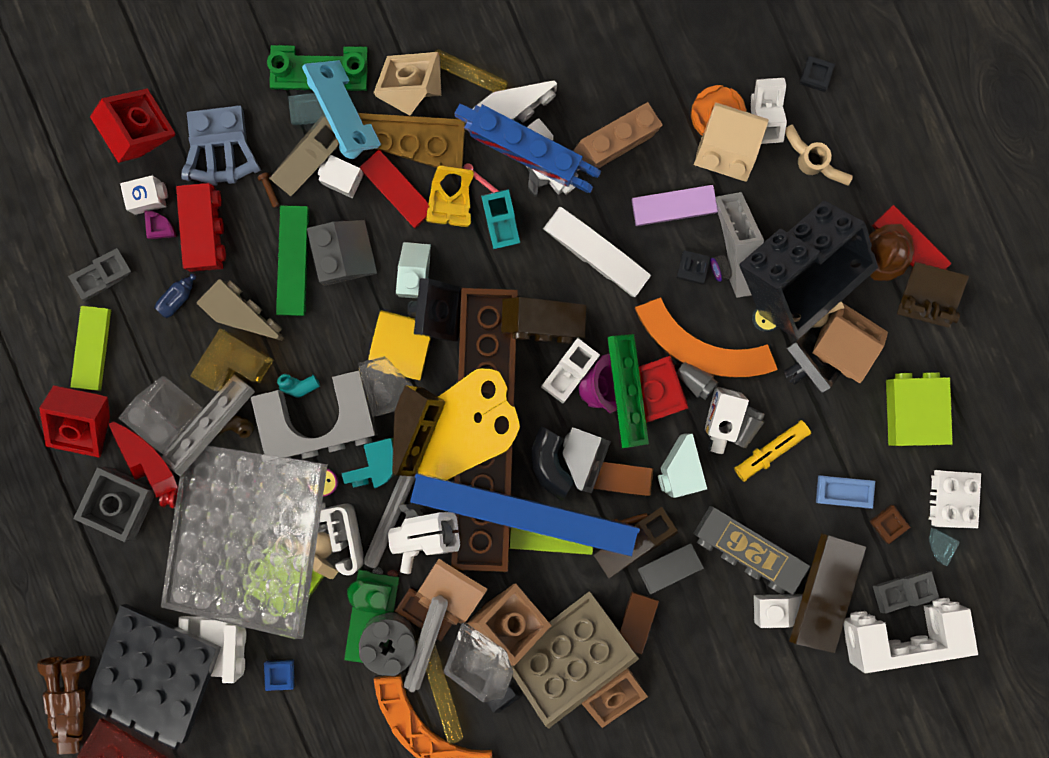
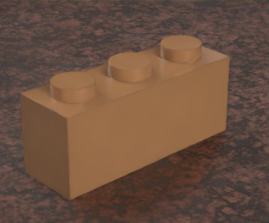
M647 102L583 138L573 152L583 156V161L596 168H600L652 138L662 127V123Z

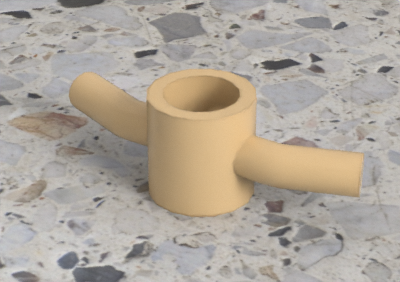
M793 124L786 127L785 135L792 147L800 154L798 165L803 173L815 175L822 172L829 179L849 186L853 176L834 169L829 164L832 155L827 145L816 142L808 146L801 140ZM808 153L817 154L820 157L821 164H812L809 161Z

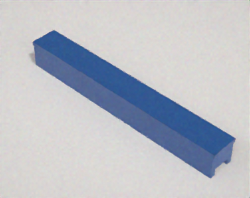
M416 473L415 475L416 481L410 501L411 503L628 556L633 554L637 533L640 531V528L637 526L421 473Z

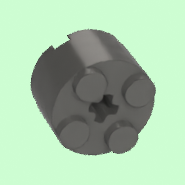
M388 612L370 619L359 641V658L364 665L372 672L386 676H396L406 669L413 660L417 644L416 632L412 623L395 612ZM388 639L393 641L389 647L384 646Z

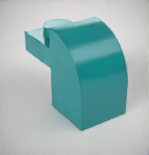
M506 189L481 195L493 249L520 243L509 190Z
M394 438L365 444L364 449L369 467L342 473L344 484L352 482L354 488L369 484L368 478H372L374 488L386 484L394 476L392 473Z

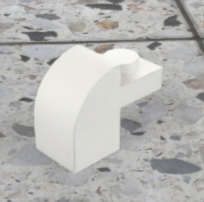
M784 78L756 80L755 94L751 95V114L769 119L761 144L784 141L787 124L783 109L786 90Z
M577 338L541 388L561 403H564L600 354Z

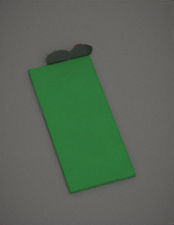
M379 567L374 568L373 571L358 570L357 580L387 584L391 587L385 613L394 612L399 577H401L398 575V572L390 570L385 574ZM352 607L344 660L363 663L359 658V641L362 632L370 619L381 614L358 611ZM389 639L386 643H384L385 647H388Z

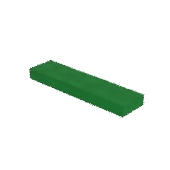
M280 206L276 315L305 316L308 257L307 228H309L308 206Z
M634 334L608 337L622 448L647 445L649 442Z

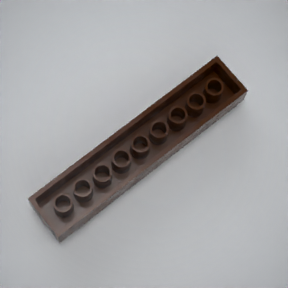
M462 288L458 382L476 369L499 371L508 388L506 391V401L514 407L516 339H512L513 334L501 333L502 300L518 297V290ZM485 381L481 387L483 397L490 399L494 396L496 391L494 383L492 381ZM477 412L474 415V421L480 423L482 415ZM499 416L495 420L494 427L498 434H505L508 431L509 421L505 416ZM513 443L507 451L456 475L454 482L511 495ZM455 513L458 530H453L452 533H459L460 547L459 551L452 552L451 567L456 570L508 572L510 527Z

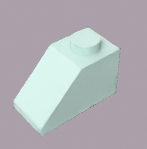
M403 242L396 286V294L399 297L418 298L420 278L428 279L431 244Z

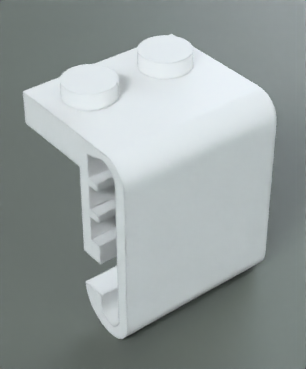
M319 503L304 507V513L296 515L298 527L327 521L332 552L341 551L349 545L351 557L344 558L335 564L336 569L341 574L352 575L363 566L364 554L355 508L351 504L326 507L325 503Z
M179 617L178 628L221 646L211 677H222V683H234L244 674L245 618Z

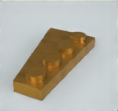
M358 113L363 125H372L381 143L379 148L374 149L435 168L447 166L463 169L465 122L459 119Z

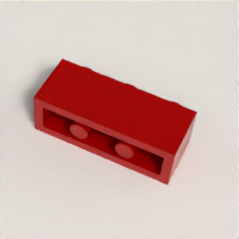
M210 183L176 186L183 269L190 272L223 269L222 261H226V251L224 245H221L220 234L224 233L222 218L218 216V207H221L219 190L216 191V188Z

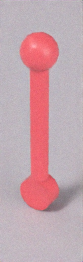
M467 163L463 166V169L474 171L471 164ZM474 171L473 177L491 192L499 191Z

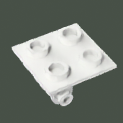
M934 470V476L931 475L932 489L937 490V492H930V495L937 496L936 500H930V503L936 504V506H930L929 520H932L931 525L935 527L978 528L981 473Z

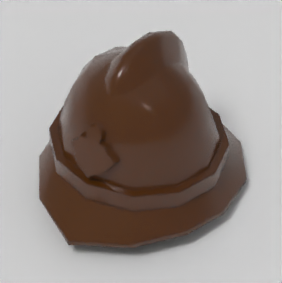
M902 224L884 225L869 236L872 245L871 252L874 253L878 269L870 277L873 280L891 281L904 274L911 264L914 246L911 235Z

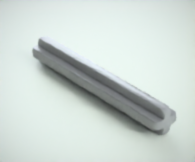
M415 476L399 477L363 563L371 568L378 566L389 541L388 532L396 525L401 513L399 507L405 504Z
M441 595L433 597L415 654L404 682V687L409 689L410 692L420 689L448 606V600Z

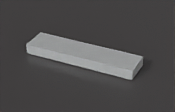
M233 375L163 454L161 458L167 466L181 476L255 391L236 375Z

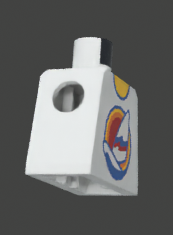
M715 387L705 425L707 434L711 436L708 446L709 451L724 454L727 440L736 442L749 402L742 393ZM727 421L724 427H719L721 422Z

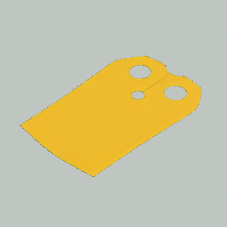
M476 369L438 396L446 402L417 469L418 473L449 480L509 449L517 436L520 424L515 407H512L506 401V391L508 388L499 371ZM485 381H492L496 388L494 396L490 399L484 398L481 393V387ZM477 412L482 415L480 423L474 421V415ZM499 416H505L509 421V429L505 434H498L495 430V420Z

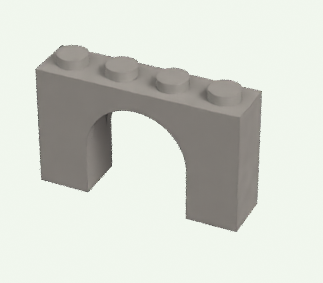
M355 371L332 377L339 405V416L333 429L319 438L306 437L293 427L282 391L277 390L251 397L266 462L274 461L275 466L292 462L291 456L301 454L302 459L318 456V450L328 448L329 453L345 449L344 443L355 441L356 446L371 443V437L377 436L378 433L363 372Z

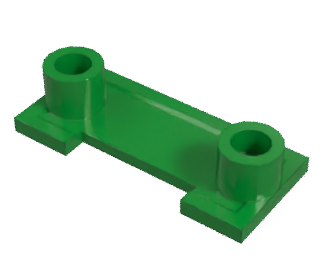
M271 45V54L267 59V66L270 69V89L311 90L302 69L303 65L340 60L350 80L347 84H344L347 91H367V47H343V56H296L295 46ZM278 63H284L282 68H277ZM358 64L359 68L353 70L352 65Z

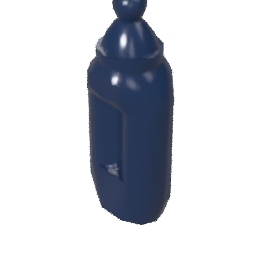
M192 273L190 277L173 283L159 298L154 308L165 318L171 317L188 299L193 288V280L197 276Z

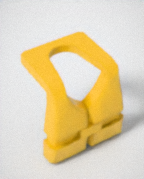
M447 166L437 167L432 180L428 202L429 208L426 217L427 222L446 224L448 222L453 226H470L469 185L473 179L474 171ZM448 174H457L461 176V188L456 194L449 197L442 189L440 182Z

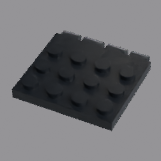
M128 604L120 605L87 699L91 700L89 709L106 718L111 715L110 719L129 729L135 725V732L152 740H155L160 733L158 743L176 751L181 743L188 741L221 646Z

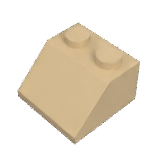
M715 102L698 146L694 165L747 182L756 161L769 119Z

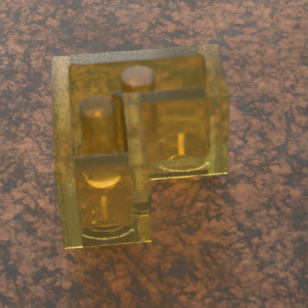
M219 329L190 376L213 391H220L235 371L252 382L260 383L274 359L229 331Z

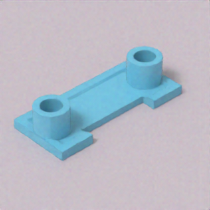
M340 60L304 64L302 69L307 77V84L314 91L339 142L341 153L349 159H355L363 150L379 148L381 143L372 125H363L345 89L344 84H347L350 80Z

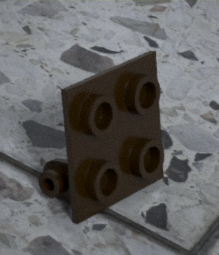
M915 262L897 314L950 328L952 322L957 323L960 313L956 312L969 276Z

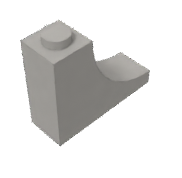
M742 192L717 196L715 199L726 244L730 283L737 298L751 296L739 264L764 243V239Z

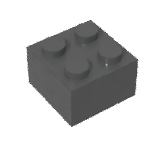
M109 466L97 467L74 519L123 542L134 540L153 502L155 493L151 485L138 479L135 480L133 477Z

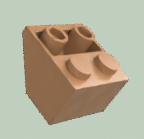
M843 303L844 308L833 312L826 324L822 326L812 353L822 362L829 363L840 370L844 376L861 383L882 351L888 332Z

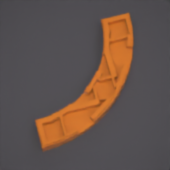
M661 298L635 307L637 315L649 335L669 355L681 363L686 362L711 375L721 377H751L778 370L768 344L742 350L715 347L696 339L679 326L666 309Z
M402 675L374 678L376 696L382 714H384L393 734L416 758H492V750H473L459 747L433 733L420 720L412 708L405 691Z

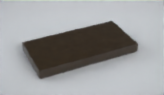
M821 533L789 640L790 642L835 653L866 550L865 546Z

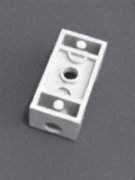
M949 598L933 600V604L924 605L929 638L925 635L911 637L910 642L903 643L900 640L888 641L886 624L881 620L877 621L875 616L867 614L866 611L853 612L850 614V618H845L843 624L849 661L862 672L870 673L978 655L971 610L959 605V602L950 601Z

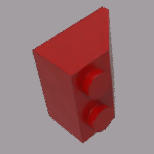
M148 88L102 98L90 116L118 163L142 157L176 134Z
M53 386L39 408L46 447L100 458L110 418L108 397Z

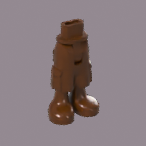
M74 656L64 661L62 657H48L37 661L38 672L44 677L48 689L43 692L45 713L48 715V729L53 737L52 742L57 745V754L80 752L79 741L83 739V712L85 711L86 703L85 690L78 686V678L81 672L90 667V656ZM60 672L63 676L64 687H60Z

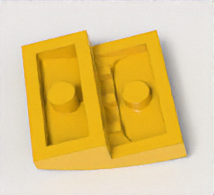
M381 310L371 345L367 368L421 380L431 338L414 334L415 318Z

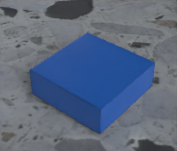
M294 660L264 662L265 691L291 690L295 688Z

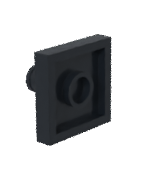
M420 278L418 300L410 301L407 307L409 317L415 318L414 334L457 342L463 287Z
M810 328L798 340L795 339L787 348L797 363L787 368L784 373L786 378L793 375L789 382L794 385L808 375L821 393L832 387L842 372L829 363L822 362L812 353L818 336Z

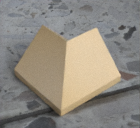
M439 53L387 56L374 91L375 96L409 116L424 97L441 96Z

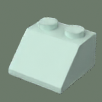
M685 433L678 437L661 467L662 475H658L662 492L665 491V493L673 498L707 489L693 434Z

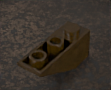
M662 507L634 525L640 528V531L637 533L632 556L603 549L594 555L609 579L678 534V530Z

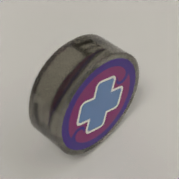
M723 254L712 256L710 258V265L716 280L719 283L730 280L732 272L727 258Z

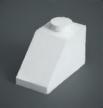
M803 594L754 595V623L760 628L793 627Z

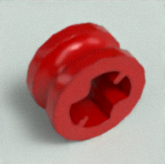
M177 484V489L159 496L161 507L170 505V508H177L181 496L180 484Z

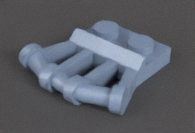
M242 106L187 112L190 150L186 164L182 169V180L191 181L193 179L215 186L218 185V182L228 181L229 184L236 183L238 179L251 172L257 173L261 171L257 160L247 144ZM234 144L240 145L248 161L237 168L235 167ZM224 146L225 171H217L214 147ZM201 148H205L207 172L195 169Z

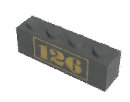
M709 506L693 533L699 537L698 544L712 551L713 547L723 552L721 558L734 566L737 562L745 565L747 568L744 572L759 580L761 576L771 581L768 587L783 595L785 590L793 595L810 567L712 506Z

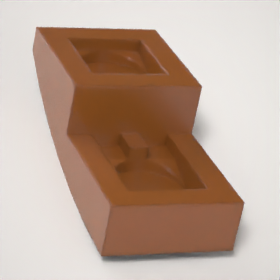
M603 462L593 489L650 496L654 468Z

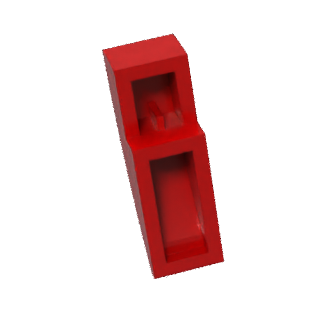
M116 422L109 423L112 434L135 480L146 476L156 497L178 488L167 464L152 446L128 428Z

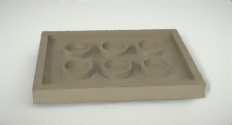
M590 591L551 620L549 623L552 626L515 666H507L547 728L552 727L639 660L638 656Z

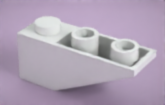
M554 80L493 92L477 106L481 107L483 104L516 122L519 120L525 122L534 114V108L541 103L543 106L548 104L556 96L557 83Z

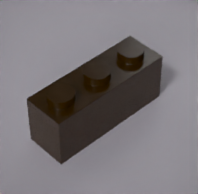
M523 297L502 300L501 333L513 334L512 339L528 340L531 335L535 336V341L550 342L553 337L557 338V343L571 344L574 343V338H585L586 305Z

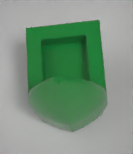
M357 580L347 588V595L350 604L356 610L385 614L391 587L387 584Z

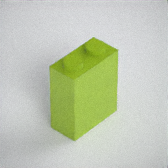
M939 372L923 373V378H912V373L895 374V379L886 380L889 446L952 445L950 378H940Z

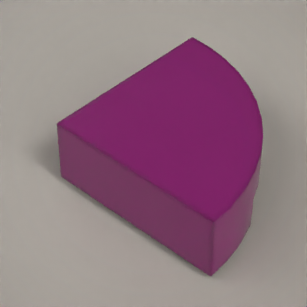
M144 211L146 236L148 239L177 237L174 226L166 217L153 211Z

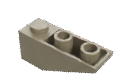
M321 116L269 178L290 196L298 190L339 145L325 116Z
M219 279L197 301V304L218 323L281 341L284 339L279 333L282 328L271 318L266 321L259 314L262 309L251 299L246 302L240 296L243 291L231 280L227 283Z

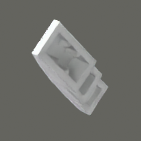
M562 207L557 209L543 228L583 262L590 264L604 277L612 280L632 297H636L651 276L627 255Z

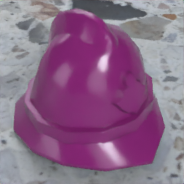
M610 354L602 355L599 361L585 374L578 388L581 399L588 406L593 408L603 407L609 413L617 411Z

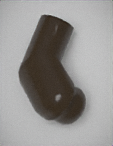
M235 414L217 435L232 430L239 434V437L248 438L253 432V425L250 420Z

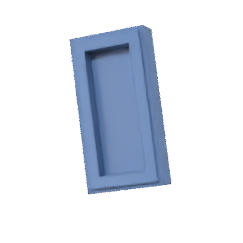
M818 475L816 503L873 508L875 481Z

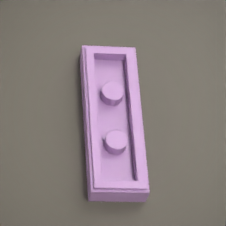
M713 185L632 198L636 226L718 212Z

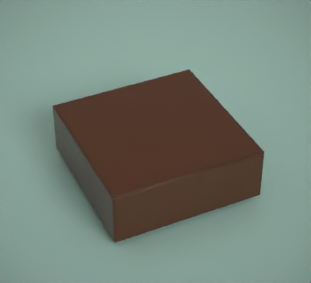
M890 505L869 521L887 544H890L911 528L894 505Z

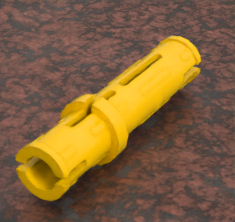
M802 420L798 421L797 424L760 450L758 448L752 452V456L734 467L735 472L745 482L762 468H769L772 461L802 439L811 435L810 429ZM790 436H793V438L789 440L787 443L782 445L780 448L775 449V447L778 446L780 443L785 441ZM768 452L770 453V455H768L766 458H764L763 460H761V461H760L759 463H757L755 466H752V464H753L755 461H757L758 459H760L762 456H764V455L767 454Z

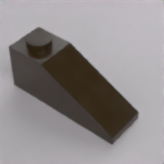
M405 385L395 408L392 473L396 476H415L446 402L423 387Z

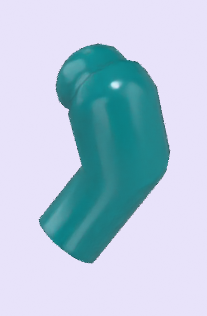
M283 374L277 380L279 389L283 393L296 398L302 397L321 387L315 375L300 381L288 374Z

